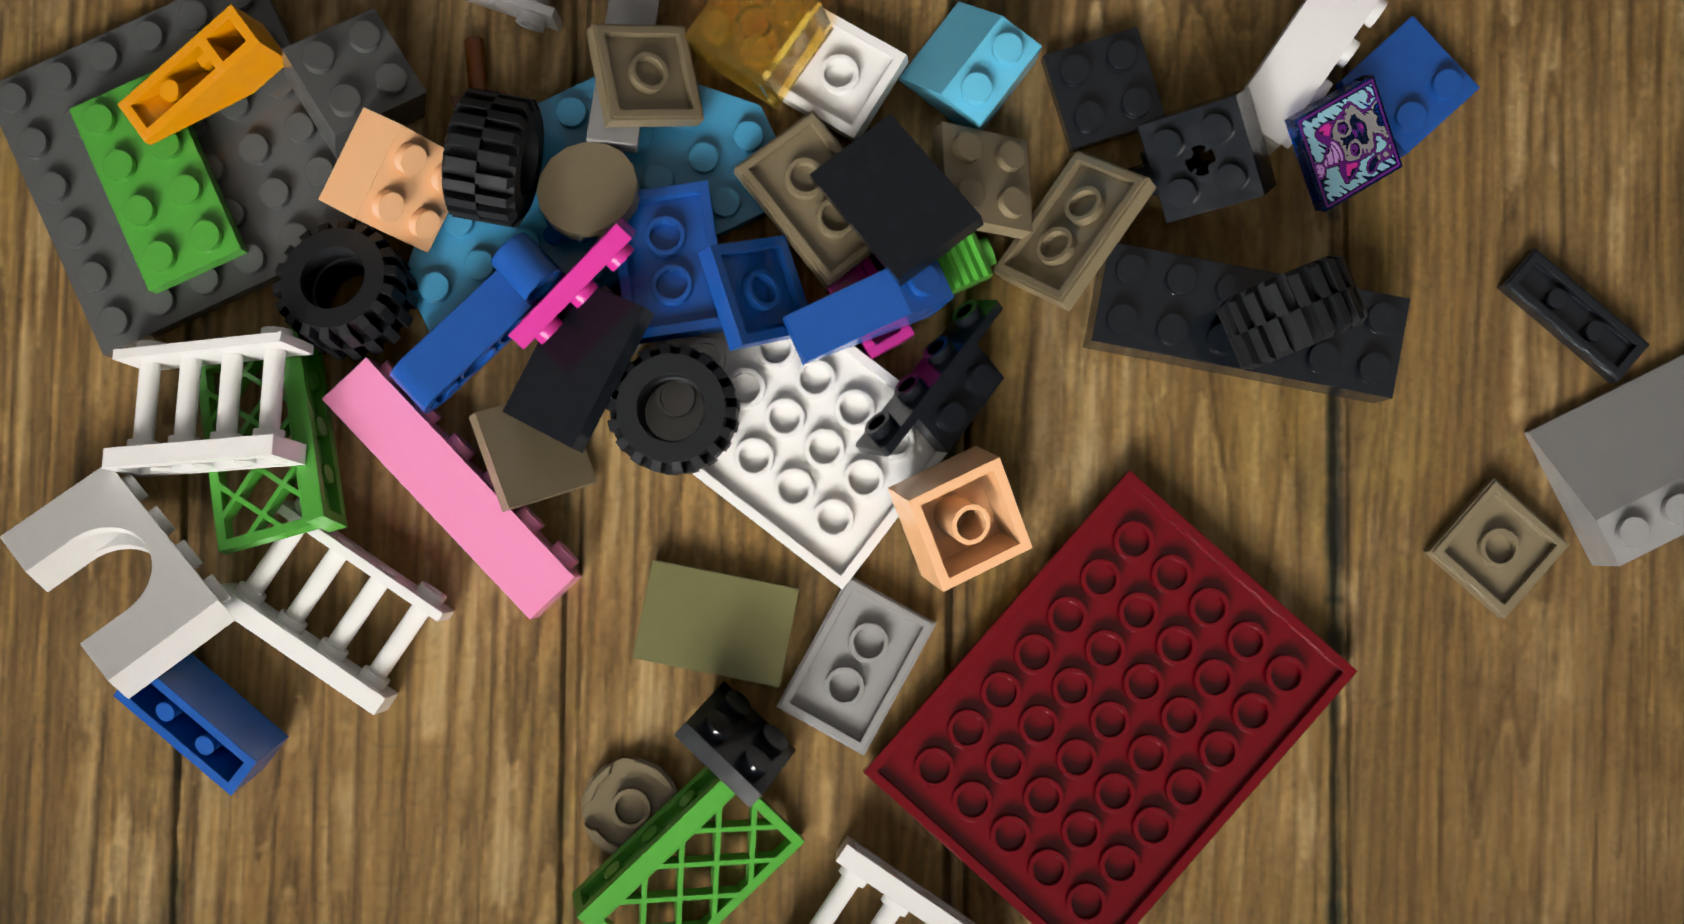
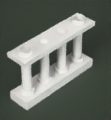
M266 326L261 328L260 334L168 344L154 340H140L136 342V347L113 349L112 359L139 368L133 438L127 440L126 446L103 448L102 468L141 478L305 465L307 445L285 438L286 432L280 429L286 358L313 355L314 345L294 337L291 329ZM264 360L259 426L253 429L251 436H243L238 433L243 362ZM221 364L216 431L210 432V439L201 440L196 437L202 366ZM180 368L174 435L168 436V443H160L155 441L161 370Z
M298 497L295 502L284 500L277 513L286 518L287 522L302 519L300 498ZM317 529L307 532L327 546L329 550L288 609H281L279 612L264 602L267 597L264 591L303 534L274 541L247 581H240L239 584H221L231 596V599L223 605L235 618L236 622L372 715L388 710L399 693L387 686L390 682L387 676L428 616L439 622L450 619L455 612L444 604L447 596L440 590L421 581L419 586L337 530L327 532L323 529ZM347 560L371 577L330 637H323L320 640L305 630L308 626L305 620ZM388 588L412 605L370 666L364 665L361 668L346 658L349 654L346 648Z
M848 835L836 851V862L842 865L838 870L841 877L809 923L834 924L858 887L864 888L868 883L883 893L880 899L883 905L870 924H895L900 916L906 917L908 912L924 921L925 924H977Z

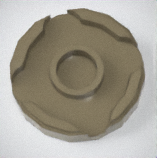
M583 142L572 145L553 156L540 173L536 190L540 210L555 231L574 240H584L583 237L590 238L594 236L600 239L620 217L628 223L638 208L640 198L638 193L639 181L633 164L622 151L606 143Z
M622 757L605 764L589 780L582 796L581 811L583 810L582 817L588 836L602 851L612 855L679 792L675 778L661 764L645 757Z

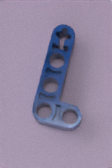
M525 232L515 235L500 247L491 260V265L496 271L413 347L391 370L390 377L425 414L434 411L446 402L512 340L508 335L516 324L565 275L560 267Z

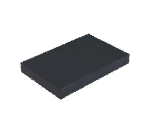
M891 114L809 174L816 187L900 286L904 285L984 225L982 216Z
M600 287L579 308H576L570 302L557 315L563 321V324L544 344L538 342L502 412L583 453L654 313L645 307Z

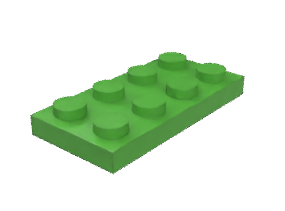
M150 72L72 107L69 111L148 291L158 294L247 254L248 251L192 125L153 145H149L144 142L117 105L153 73Z

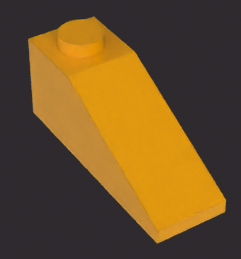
M230 4L117 105L144 142L153 145L255 93L283 68L282 49L262 23Z

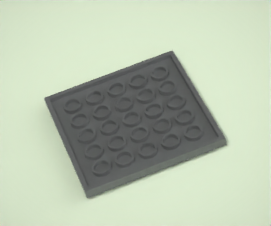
M176 0L0 81V126L104 356L112 358L113 349L136 347L137 341L152 340L281 280L275 271L278 263H286L288 259L284 252L290 245L296 248L302 242L299 236L306 231H309L312 235L317 233L318 225L329 222L333 228H336L339 221H350L355 227L359 223L367 225L318 200L338 158H335L286 79L283 67L255 93L192 124L248 253L158 294L150 292L71 116L70 108L157 70L230 4L262 23L281 49L293 44L274 0ZM369 226L375 233L378 232L380 234L378 229Z

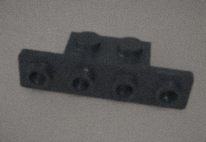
M969 300L961 304L954 311L951 323L940 337L933 340L923 352L924 357L915 369L896 385L893 397L882 411L875 414L867 422L864 434L855 445L861 453L883 457L890 456L913 425L935 451L946 453L950 451L1004 379L1003 375L977 344L1003 310L998 300Z

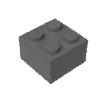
M374 8L282 48L284 75L335 158L340 156L363 107L404 126L425 117L427 92Z

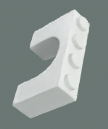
M100 467L1 535L0 539L25 572L47 592L106 553L122 549H137L150 553L152 560L151 576L140 598L130 608L80 643L105 678L126 698L130 699L234 622L235 618L223 605L231 599V596L213 574L203 580L195 570L204 563L188 543L182 540L175 545L168 537L176 529L157 505L149 511L143 506L141 502L148 498L149 495L131 474L121 478L115 471Z

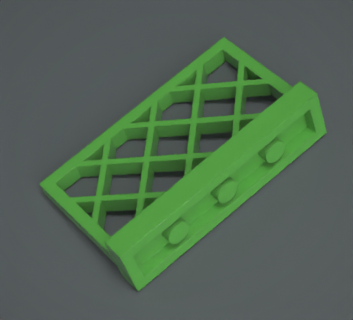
M291 327L288 328V329H291V330L293 331V336H294V337L299 338V339H301V340H303V341H306L302 336H300V335H299L296 331H294ZM315 347L313 355L287 357L285 362L283 388L285 389V395L283 394V401L287 404L288 415L281 424L280 429L286 432L285 438H288L291 434V440L307 445L305 465L291 466L283 479L268 470V468L251 469L236 492L227 486L226 474L228 471L208 472L217 546L220 553L227 555L317 529L332 532L348 527L331 409L322 400L328 394L323 354ZM264 360L243 362V365L246 366L242 372L241 396L251 381L262 387V380L255 377V375L263 365ZM221 364L202 366L199 400L204 439H210V432L216 431L219 395L215 392L213 374L221 372ZM260 401L250 415L239 409V416L246 420L239 430V434L251 436L253 429L259 426ZM265 475L278 483L279 486L265 507L261 509L249 501L248 497L262 476ZM291 492L300 498L302 519L283 523L275 518L274 515ZM244 505L259 516L247 534L234 537L232 521ZM269 523L274 525L273 527L266 528Z
M705 766L572 892L576 916L584 924H614L607 917L619 905L639 904L638 924H646L647 903L674 902V922L649 924H720L785 862L805 840L762 797L749 808L748 819L722 821V807L736 794ZM757 810H758L765 818H763V819H757ZM778 829L786 837L773 851L755 852L756 830ZM748 831L747 852L720 854L721 832ZM713 833L712 854L685 856V842L694 834ZM746 864L745 878L737 885L719 886L720 866ZM711 866L710 887L683 889L684 868ZM676 868L675 889L647 891L648 878L657 869ZM640 886V891L634 892ZM710 899L709 912L701 920L682 921L683 901Z

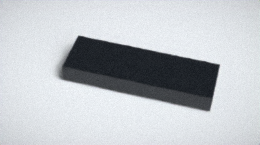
M1536 248L1528 250L1497 286L1503 294L1609 383L1618 382L1650 345Z

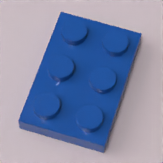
M708 180L639 190L638 208L628 222L636 230L633 238L628 242L635 250L618 267L621 297L654 313L639 344L723 332L698 252L708 246L718 244Z

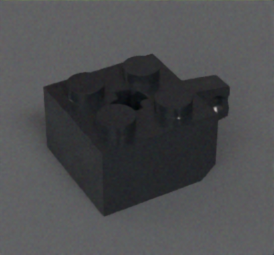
M1249 87L1155 117L1138 126L1145 151L1140 153L1143 164L1128 168V170L1150 178L1157 187L1152 196H1159L1167 223L1265 196L1277 185ZM1204 148V152L1212 150L1216 160L1208 164V160L1204 162L1201 158L1200 151Z

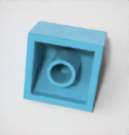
M958 2L901 74L899 81L956 125L984 130L1034 66L1042 45L1002 15Z

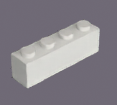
M1304 0L1243 88L1249 87L1268 155L1273 153L1280 145L1286 149L1292 145L1301 132L1298 124L1300 116L1308 104L1315 109L1333 85L1326 78L1335 65L1343 68L1361 44L1354 39L1355 35L1363 24L1370 28L1376 22L1388 4L1386 0Z

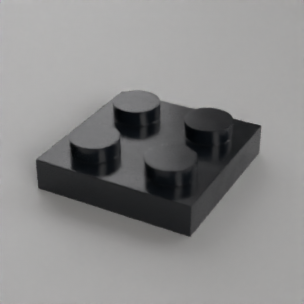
M1137 27L1043 55L1041 59L1070 153L1138 133L1139 125L1165 114Z
M725 681L674 734L749 808L764 794L796 751L780 729L764 720L751 707L748 699L742 693L733 690Z

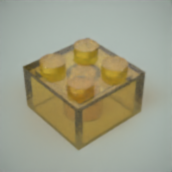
M709 0L684 37L702 62L777 109L834 29L822 4L816 0Z

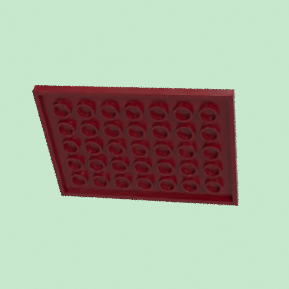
M1128 470L863 769V773L1032 924H1138L1357 673V670L1135 474Z

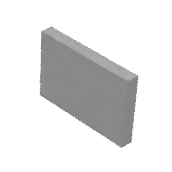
M852 577L843 590H840L776 707L865 755L937 623Z

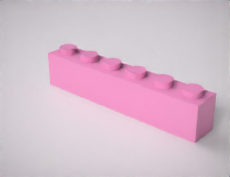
M366 357L322 400L529 619L540 617L582 577L574 568L579 563V560L562 542L557 541L553 545L540 532L545 526L544 523L526 505L519 509L516 508L502 512L488 470L484 473L471 459L476 454L472 446L458 433L455 432L449 436L437 423L442 418L437 409L425 414L390 377V372L394 368L391 362L386 360L381 364Z

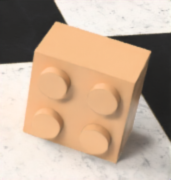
M363 107L318 200L429 253L448 214L442 190L444 148L404 125Z
M974 446L888 487L921 576L943 592L1032 548L1000 457L978 446Z

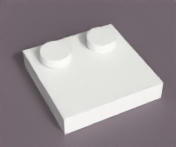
M823 9L775 84L772 93L776 99L804 115L813 110L827 128L853 142L864 134L909 61L907 54Z

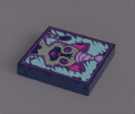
M1362 75L1284 120L1315 211L1327 212L1403 167L1374 75Z

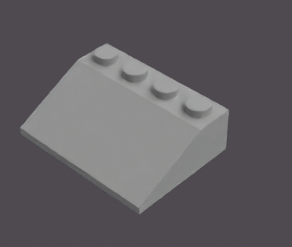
M1684 353L1524 432L1593 566H1622L1684 535Z

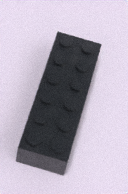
M1117 243L1096 274L1083 348L1376 403L1393 398L1410 299L1358 289L1369 314L1361 325L1258 368L1241 369L1216 310L1226 299L1281 274Z

